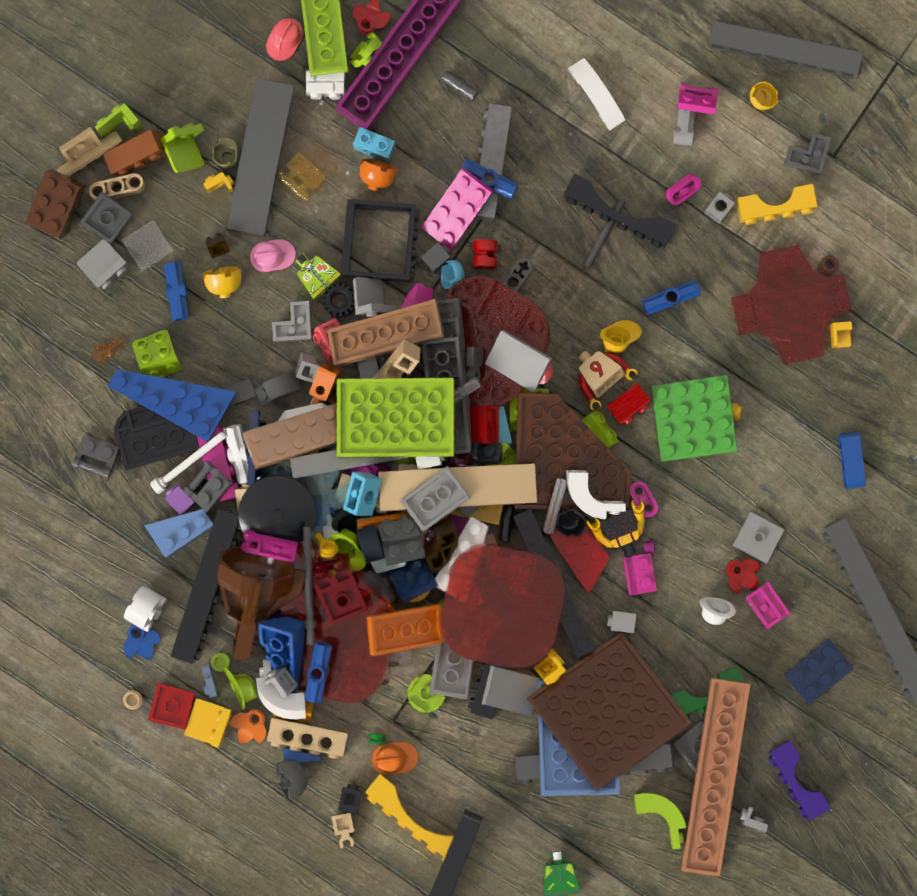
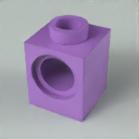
M173 486L166 493L167 497L165 500L179 515L186 514L197 504L183 492L180 486Z

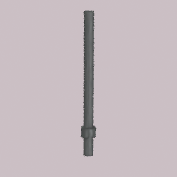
M303 527L306 621H304L305 629H307V644H315L314 629L316 628V621H314L311 527Z

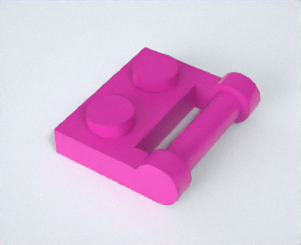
M681 82L677 109L715 115L718 88L707 89L686 85L687 83Z

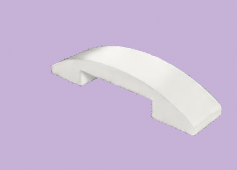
M585 58L568 68L599 112L600 118L609 131L625 121L613 97Z

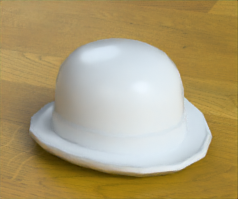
M704 597L699 601L703 608L702 616L704 620L713 625L724 623L727 618L733 617L736 613L735 606L721 598Z

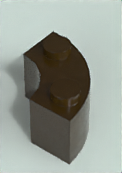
M451 517L433 525V537L427 545L423 546L425 558L432 574L445 567L450 562V557L454 550L457 549L458 533Z

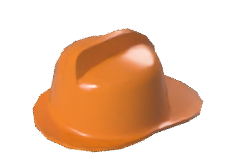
M407 742L381 745L374 750L372 755L373 767L383 775L411 771L418 762L416 748Z

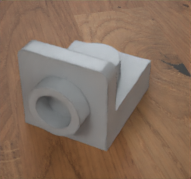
M285 667L279 670L274 668L268 672V678L263 682L265 686L272 683L282 698L287 697L298 686Z
M747 806L746 809L743 808L740 816L742 824L766 832L768 825L764 824L765 819L756 816L750 819L753 807Z

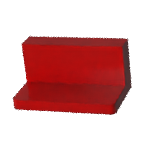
M470 406L472 445H474L475 441H478L480 444L499 442V406Z

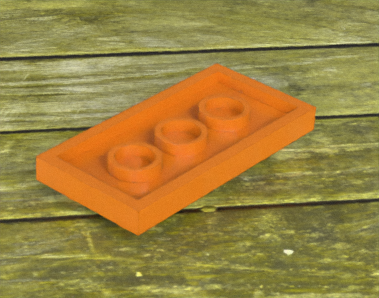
M440 604L367 616L370 655L372 656L444 643Z

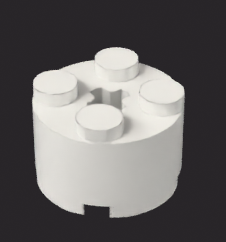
M142 586L132 598L131 606L128 605L124 618L137 627L149 632L154 623L152 621L154 619L158 620L163 610L160 608L165 605L167 599L150 588Z

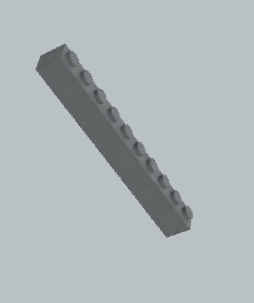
M844 518L824 528L822 536L827 544L830 543L833 549L831 553L835 561L839 560L842 566L840 571L845 579L848 578L851 585H849V588L854 596L857 595L860 601L858 603L862 613L866 612L869 618L867 623L872 631L875 630L878 636L876 637L877 643L881 648L884 647L887 653L885 655L889 665L893 664L896 670L894 675L899 683L902 682L905 688L903 689L907 700L911 699L912 702H916L917 654L847 519Z

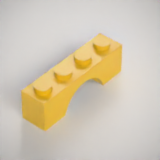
M813 184L794 187L790 199L778 206L764 203L757 194L739 197L736 200L740 223H746V225L755 224L757 220L764 219L765 222L772 221L777 216L789 218L795 216L794 213L802 212V215L810 214L817 207Z

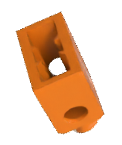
M326 362L319 366L309 394L313 396L310 405L328 401L337 385V379L341 376L342 369Z

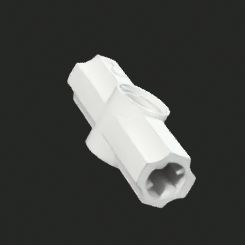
M235 424L224 428L229 447L227 455L229 462L234 465L238 483L245 484L248 478L247 454L249 450L243 437L241 424Z

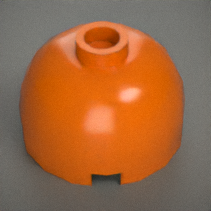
M362 158L359 169L360 178L364 183L368 184L369 189L379 191V188H386L394 182L398 172L396 166L380 160L372 162L373 159Z

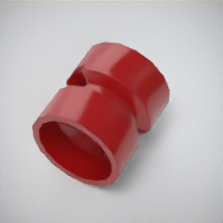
M478 239L473 241V252L476 254L473 257L474 269L491 270L497 268V256H495L498 250L497 240Z

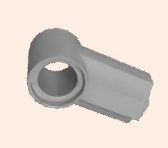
M679 109L672 144L692 146L695 111Z

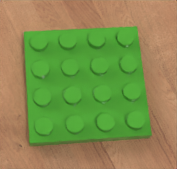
M728 375L652 386L661 462L738 452Z

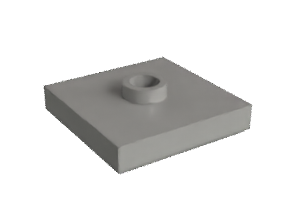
M749 512L732 546L767 564L784 529Z

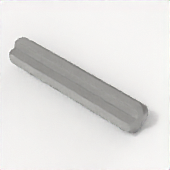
M563 478L556 479L543 527V532L547 534L554 533L567 485V480Z

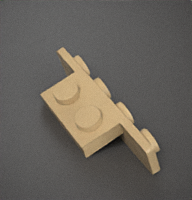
M91 127L59 147L68 162L56 169V171L70 177L76 171L85 168L88 163L99 159L103 153L117 147L122 142V139L114 131L102 140H99Z

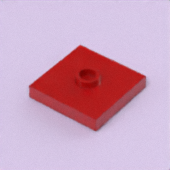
M158 683L148 720L186 730L196 692Z

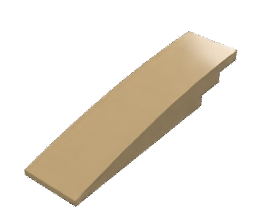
M535 464L450 468L471 497L459 507L537 503ZM444 468L378 472L379 478L382 479L379 489L380 511L407 510L400 500Z

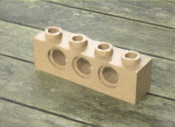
M271 718L267 741L271 742V746L282 748L284 744L290 746V750L301 752L303 748L308 749L309 754L320 756L322 752L327 753L329 758L339 759V756L343 757L345 754L349 733ZM287 729L291 730L294 734L291 741L284 739L283 734ZM306 733L313 737V741L309 745L304 744L302 741V737ZM324 737H328L332 741V745L328 749L321 745Z

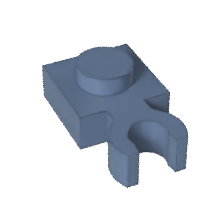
M210 664L201 666L205 677V683L203 684L205 694H209L210 698L219 696Z

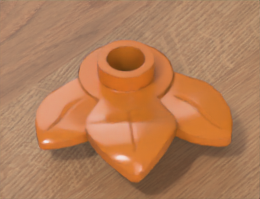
M252 709L248 713L240 712L229 722L230 726L238 728L237 737L240 744L247 743L253 738L258 743H262L266 737L265 715L261 710ZM254 715L259 717V721L256 723L252 721Z

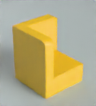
M838 322L830 325L832 348L851 346L850 331L852 330V322Z

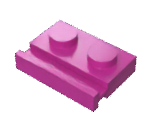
M651 553L624 557L623 564L629 596L656 592L657 588Z
M769 582L745 597L766 630L790 614Z

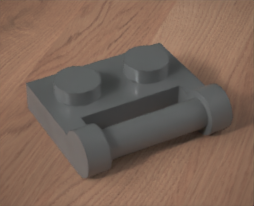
M83 434L72 467L76 469L82 468L102 475V478L109 479L120 449L118 446ZM83 455L107 463L106 468L83 461Z
M206 461L203 464L202 470L189 486L186 485L183 492L208 513L211 512L233 483L211 462ZM210 472L213 476L201 491L197 493L195 491L196 488Z

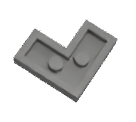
M309 301L290 302L291 321L272 322L273 342L312 340Z

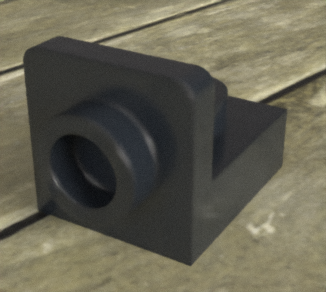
M475 441L471 451L472 458L480 466L502 463L503 445L500 442L481 445L478 441Z

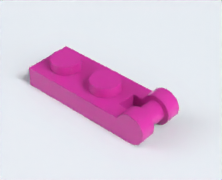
M252 530L244 532L245 542L242 543V551L294 563L298 542L257 534ZM252 542H257L258 545H253Z

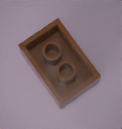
M54 169L45 171L25 223L58 239L66 237L86 184Z

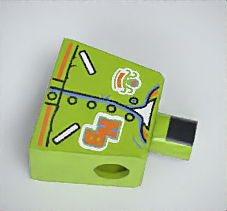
M303 253L296 259L297 264L302 268L298 271L297 275L314 301L325 293L326 288H329L331 284L334 285L341 278V274L318 256H315L310 261Z

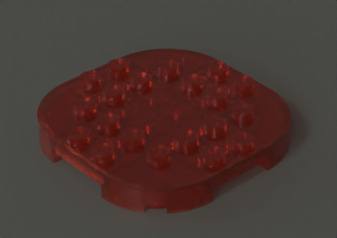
M473 276L462 279L447 291L445 300L461 299L466 352L467 347L483 348L482 367L479 368L481 377L480 380H468L469 398L480 405L499 406L515 400L518 397V392H523L525 387L486 365L485 362L501 330L507 331L545 354L550 342L548 319L536 303L493 278Z
M491 543L471 546V548L457 556L449 570V579L442 610L439 615V625L444 640L453 652L468 660L508 668H525L536 664L548 654L555 641L565 596L562 575L548 558L536 552H527Z
M305 580L301 594L283 606L280 618L290 617L306 621ZM313 583L314 621H316V628L314 629L315 642H325L333 645L329 662V675L326 678L323 697L342 703L362 701L372 695L383 683L391 653L377 656L370 655L367 616L393 612V609L389 605L390 602L380 593L372 589L366 590L359 587L368 611L331 625ZM339 596L337 598L338 603H345L348 600L346 596ZM305 629L298 686L299 689L305 691L308 683V670L311 667L315 644H307V629ZM315 668V673L322 677L321 670Z

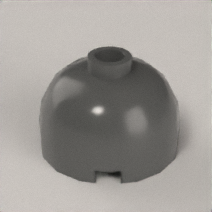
M285 760L275 764L276 777L279 776L281 783H279V786L285 798L290 800L301 795L307 788V779L310 778L308 769L306 767L303 768L295 760Z

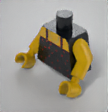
M641 499L640 505L635 506L634 501H632L633 509L602 521L594 517L595 522L593 524H590L587 520L586 523L592 529L596 540L607 548H613V550L622 547L625 557L635 554L636 551L632 542L639 540V536L643 534L645 523L644 504Z

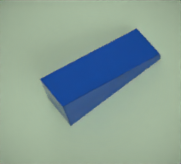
M283 748L285 760H295L299 763L322 760V756Z

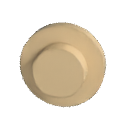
M128 691L123 697V703L128 709L135 710L142 705L143 698L138 691Z

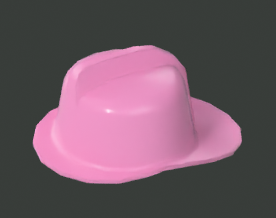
M286 240L265 241L257 244L252 249L250 261L252 266L261 272L288 268L294 262L296 252L293 245Z

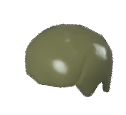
M223 137L219 139V143L216 146H213L212 157L216 165L228 168L234 166L239 161L241 150L235 140Z

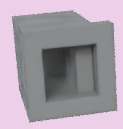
M301 352L295 367L296 378L313 383L320 366L317 364L316 356Z

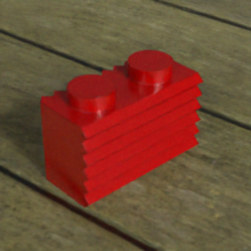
M636 383L607 405L606 408L619 425L623 423L628 425L635 419L633 416L637 412L642 414L650 408L648 404L651 400L639 384Z

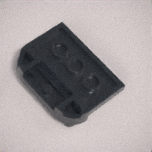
M144 406L124 411L114 426L126 471L200 449L196 435Z

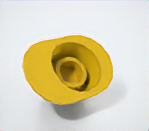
M629 320L618 321L602 329L600 332L606 353L624 352L629 344L637 340L642 334L641 327Z

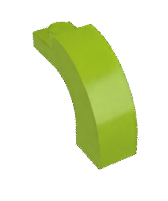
M647 792L634 793L636 814L657 813L663 816L669 826L671 848L673 850L681 849L680 844H684L683 834L678 829L686 828L679 809L661 795Z

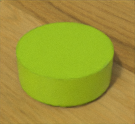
M217 653L211 659V666L217 672H224V667L229 669L231 665L230 657L225 653Z

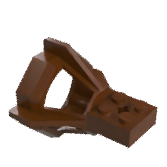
M242 546L220 551L217 562V578L227 617L237 622L233 637V658L249 661L250 654H254L255 651L254 639L258 636V623L266 621L271 615L301 594L305 571L294 568V563L246 553L241 550ZM258 573L273 579L258 578Z

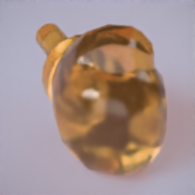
M118 339L111 345L109 343L103 346L95 345L92 357L99 363L108 361L112 354L115 353L114 348L123 341Z

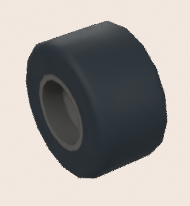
M372 525L358 529L357 534L365 562L371 563L384 559L376 526Z

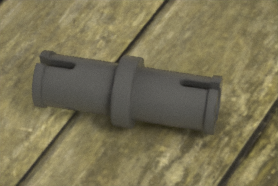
M446 71L441 79L442 82L452 87L456 93H461L470 101H474L479 93L478 90L466 84L464 79L460 80L449 71Z

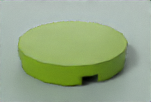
M430 674L417 676L408 687L407 696L409 702L414 709L420 712L430 713L435 711L445 700V696L429 693L432 677Z

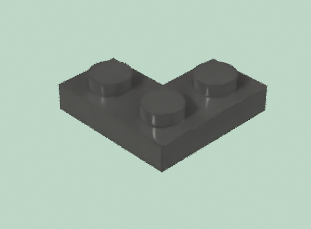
M813 133L808 150L789 146L784 165L821 175L831 137Z

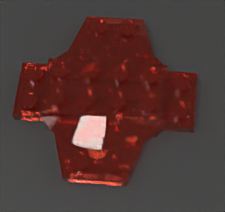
M798 245L760 253L758 280L751 293L731 298L739 336L759 332L761 335L770 338L785 365L822 357L826 326L834 315L852 311L844 274L823 277L811 268Z

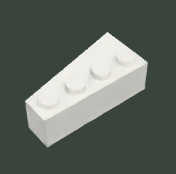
M473 517L469 519L458 538L457 549L454 550L450 557V562L439 571L435 578L438 584L435 588L465 605L468 604L489 528L487 525Z

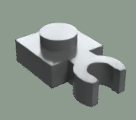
M467 347L465 355L466 366H469L467 380H480L479 368L482 367L483 348Z

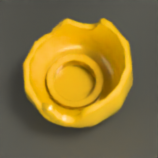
M766 81L756 83L750 90V101L759 110H769L779 102L777 99L778 91L772 84Z

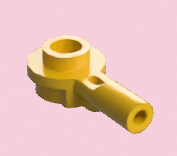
M319 532L314 535V538L320 544L319 553L322 557L332 558L338 553L339 549L334 541L330 539L325 540Z

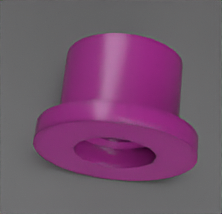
M654 538L651 541H644L645 553H656Z

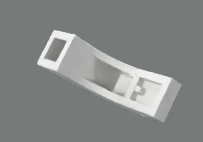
M566 470L568 492L572 500L582 511L590 516L606 519V511H608V514L618 515L620 511L626 510V504L623 501H601L593 498L588 490V472L586 470Z
M263 660V667L259 668L260 678H256L258 696L263 705L277 716L287 719H305L304 693H290L287 697L282 698L272 683L265 686L263 682L268 678L267 673L271 671V662Z

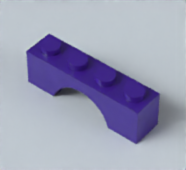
M790 740L769 751L770 757L768 759L773 767H778L780 771L778 776L783 784H788L790 788L788 793L793 801H798L801 806L798 810L803 818L807 817L808 820H812L831 809L821 791H806L797 783L795 766L801 757Z

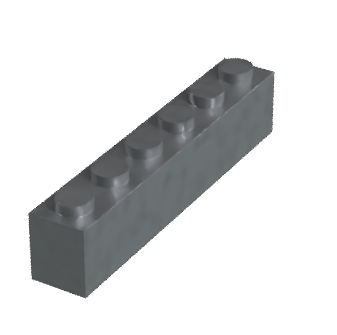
M489 104V109H485L483 120H487L486 127H482L481 138L484 141L483 146L479 145L478 157H481L479 165L487 169H493L502 176L512 107ZM487 175L484 178L486 183H492L495 180L491 175ZM495 191L492 193L475 219L495 221L499 193Z

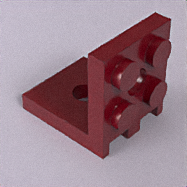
M348 553L337 554L332 559L317 562L312 567L314 587L331 625L368 611V607L353 576L351 559ZM339 596H346L348 598L345 603L337 602Z

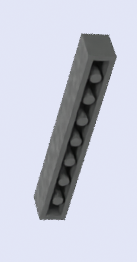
M725 20L713 22L708 43L709 48L856 79L858 76L863 54L858 52L856 48L843 49L837 44L825 45L821 44V41L818 40L806 41L800 36L788 37L784 36L781 32L769 33L763 28L751 29L747 28L744 24H729Z
M664 744L622 775H629V771L636 770L637 774L649 773L648 769H656V772H668V768H672L670 744ZM540 754L515 756L517 781L521 780V784L533 783L532 779H540Z

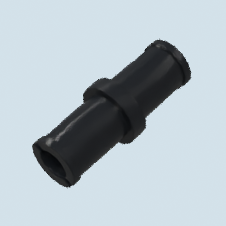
M507 504L503 507L502 519L499 521L501 527L498 541H511L512 526L515 524V521H513L514 504Z

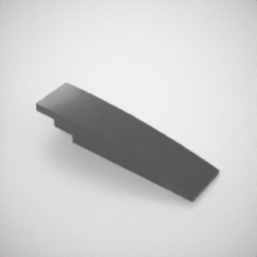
M256 79L227 225L229 230L265 236L288 129L287 124L294 85Z
M461 299L439 300L437 302L444 337L422 343L425 378H454V454L469 453L472 451Z

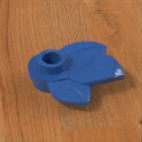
M133 624L128 629V639L124 642L125 655L130 659L138 653L143 658L150 660L154 653L153 644L161 642L160 636L153 629L146 632ZM136 630L141 631V635L139 637H136L134 635V632Z

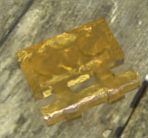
M300 152L286 165L290 172L286 174L280 171L277 175L282 180L281 183L292 189L294 195L297 198L300 197L304 202L310 197L305 190L309 188L315 192L327 179ZM295 176L303 182L300 186L293 181Z

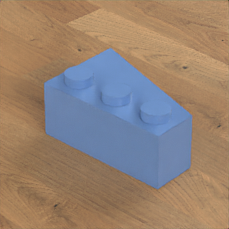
M201 509L144 526L165 558H170L212 529L213 521Z

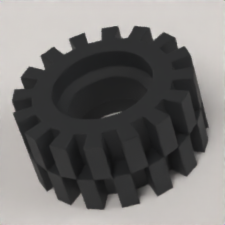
M336 282V284H331L329 288L325 289V293L322 295V303L327 313L337 318H345L347 315L352 314V311L355 310L354 290L351 286L343 282L342 284ZM338 293L344 294L347 297V303L343 307L334 306L332 303L334 295Z

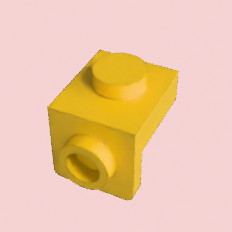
M223 172L218 175L213 174L205 180L206 182L203 183L209 194L226 184L231 193L234 191L232 188L234 182L229 175L225 177Z

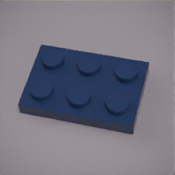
M424 558L407 561L405 566L387 571L404 604L438 586Z
M828 638L784 674V677L803 700L810 705L854 668Z

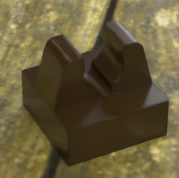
M217 233L218 237L213 239L209 236L207 241H205L212 258L230 252L221 233Z

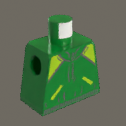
M563 851L551 852L552 864L544 865L543 896L581 894L572 862H564Z

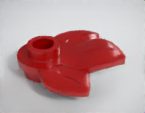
M377 0L369 2L365 7L356 4L353 8V18L357 22L358 31L363 35H369L374 33L375 29L384 28L390 20L389 13H381ZM364 24H369L370 28L364 29L363 26Z
M748 558L743 561H730L726 566L730 589L734 593L739 594L743 587L747 589L757 588L758 578L755 572L761 567L760 564ZM736 566L739 568L737 573L734 572Z

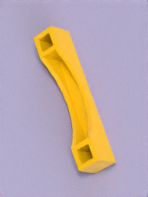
M380 774L365 792L368 794L366 798L374 805L379 803L383 807L381 810L387 816L391 817L393 815L398 819L396 823L403 829L408 827L413 831L411 835L419 842L425 841L428 844L426 848L434 854L438 852L443 856L441 860L444 861L454 835L434 833L417 824L401 805L396 786Z

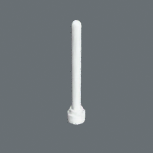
M220 432L164 477H156L150 482L152 489L157 494H161L166 490L167 483L224 440L226 434Z

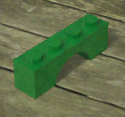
M733 667L718 674V679L744 682L738 667ZM680 690L670 695L687 718L690 717L689 713L696 710L699 713L706 710L708 695L697 698L689 695L685 690Z

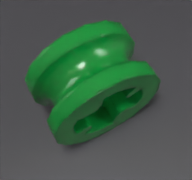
M369 734L371 740L368 743L386 744L384 741L385 734Z

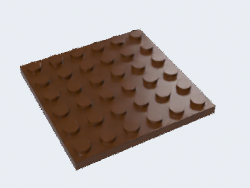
M622 632L567 669L556 682L544 685L527 697V700L596 792L692 724Z

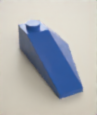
M282 617L259 622V640L267 651L265 655L267 661L271 662L273 669L279 670L285 667L299 686L305 641L304 621ZM298 686L291 693H298Z

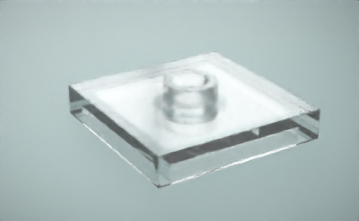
M154 220L122 239V242L142 273L174 253Z

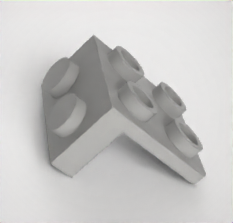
M101 240L77 262L78 267L100 291L108 289L113 284V281L117 277L124 275L127 272V268L130 267L106 240Z
M355 277L353 279L356 315L370 318L399 309L398 306L384 305L382 280Z

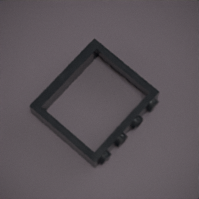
M347 199L341 277H364L382 281L410 283V278H414L415 267L411 266L412 259H416V248H413V241H417L418 229H415V222H419L420 213L419 210H416V205ZM355 209L410 213L404 275L350 271Z

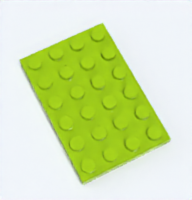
M454 378L337 379V457H454Z

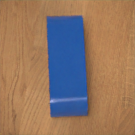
M859 432L840 433L838 438L845 488L865 487L866 479Z

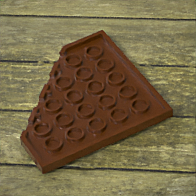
M518 392L515 465L535 464L537 503L514 504V508L549 509L556 479L563 478L566 480V470H586L588 472V490L593 498L601 501H623L626 504V510H629L631 472L557 393ZM566 485L560 509L570 507L580 509L572 500Z

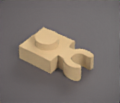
M351 813L331 816L335 836L341 835L339 841L340 848H344V840H349L350 845L354 846V839L349 835V833L355 832Z

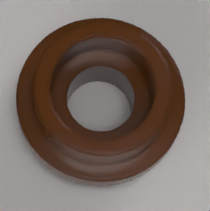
M825 256L821 259L819 267L824 274L831 275L838 270L839 263L835 257ZM827 262H830L832 264L831 269H828L826 267Z

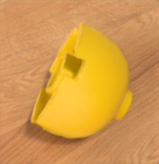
M236 266L221 267L219 270L214 271V273L213 269L203 272L206 288L212 294L220 295V298L231 297V293L237 291L241 285V268Z

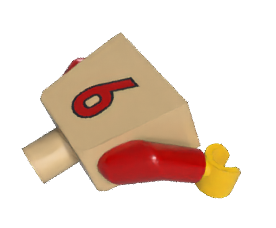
M585 351L579 356V360L583 363L579 367L581 372L578 377L580 390L586 400L590 401V408L595 411L592 407L594 402H598L601 407V402L595 400V396L599 398L624 375L628 381H632L633 379L629 377V372L638 375L635 369L628 368L629 365L619 355L603 354L598 351L591 356Z

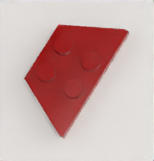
M586 526L585 531L580 536L570 535L567 537L558 529L554 530L553 534H548L587 594L590 593L610 558L601 543L596 540L589 526Z

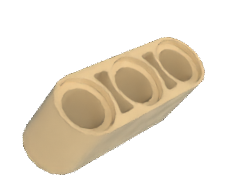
M139 174L124 175L93 183L89 188V194L95 200L97 196L94 193L97 189L101 188L104 193L115 200L142 193L145 189V182ZM134 180H140L138 187H131ZM116 184L122 185L119 192L113 191V187Z

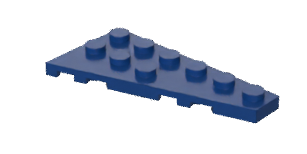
M119 369L116 370L108 384V387L206 442L210 441L237 394L235 391Z

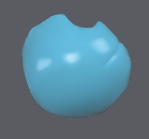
M448 260V264L443 265L441 268V283L444 289H456L464 281L465 270L459 261Z

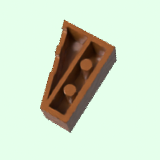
M149 130L103 153L111 175L119 177L128 175L130 171L167 157L160 140L167 133Z

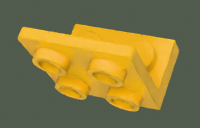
M196 699L184 735L218 748L221 747L233 710Z

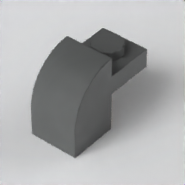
M291 372L262 383L263 385L256 388L255 392L261 406L264 407L280 398L289 397L302 388L295 372Z

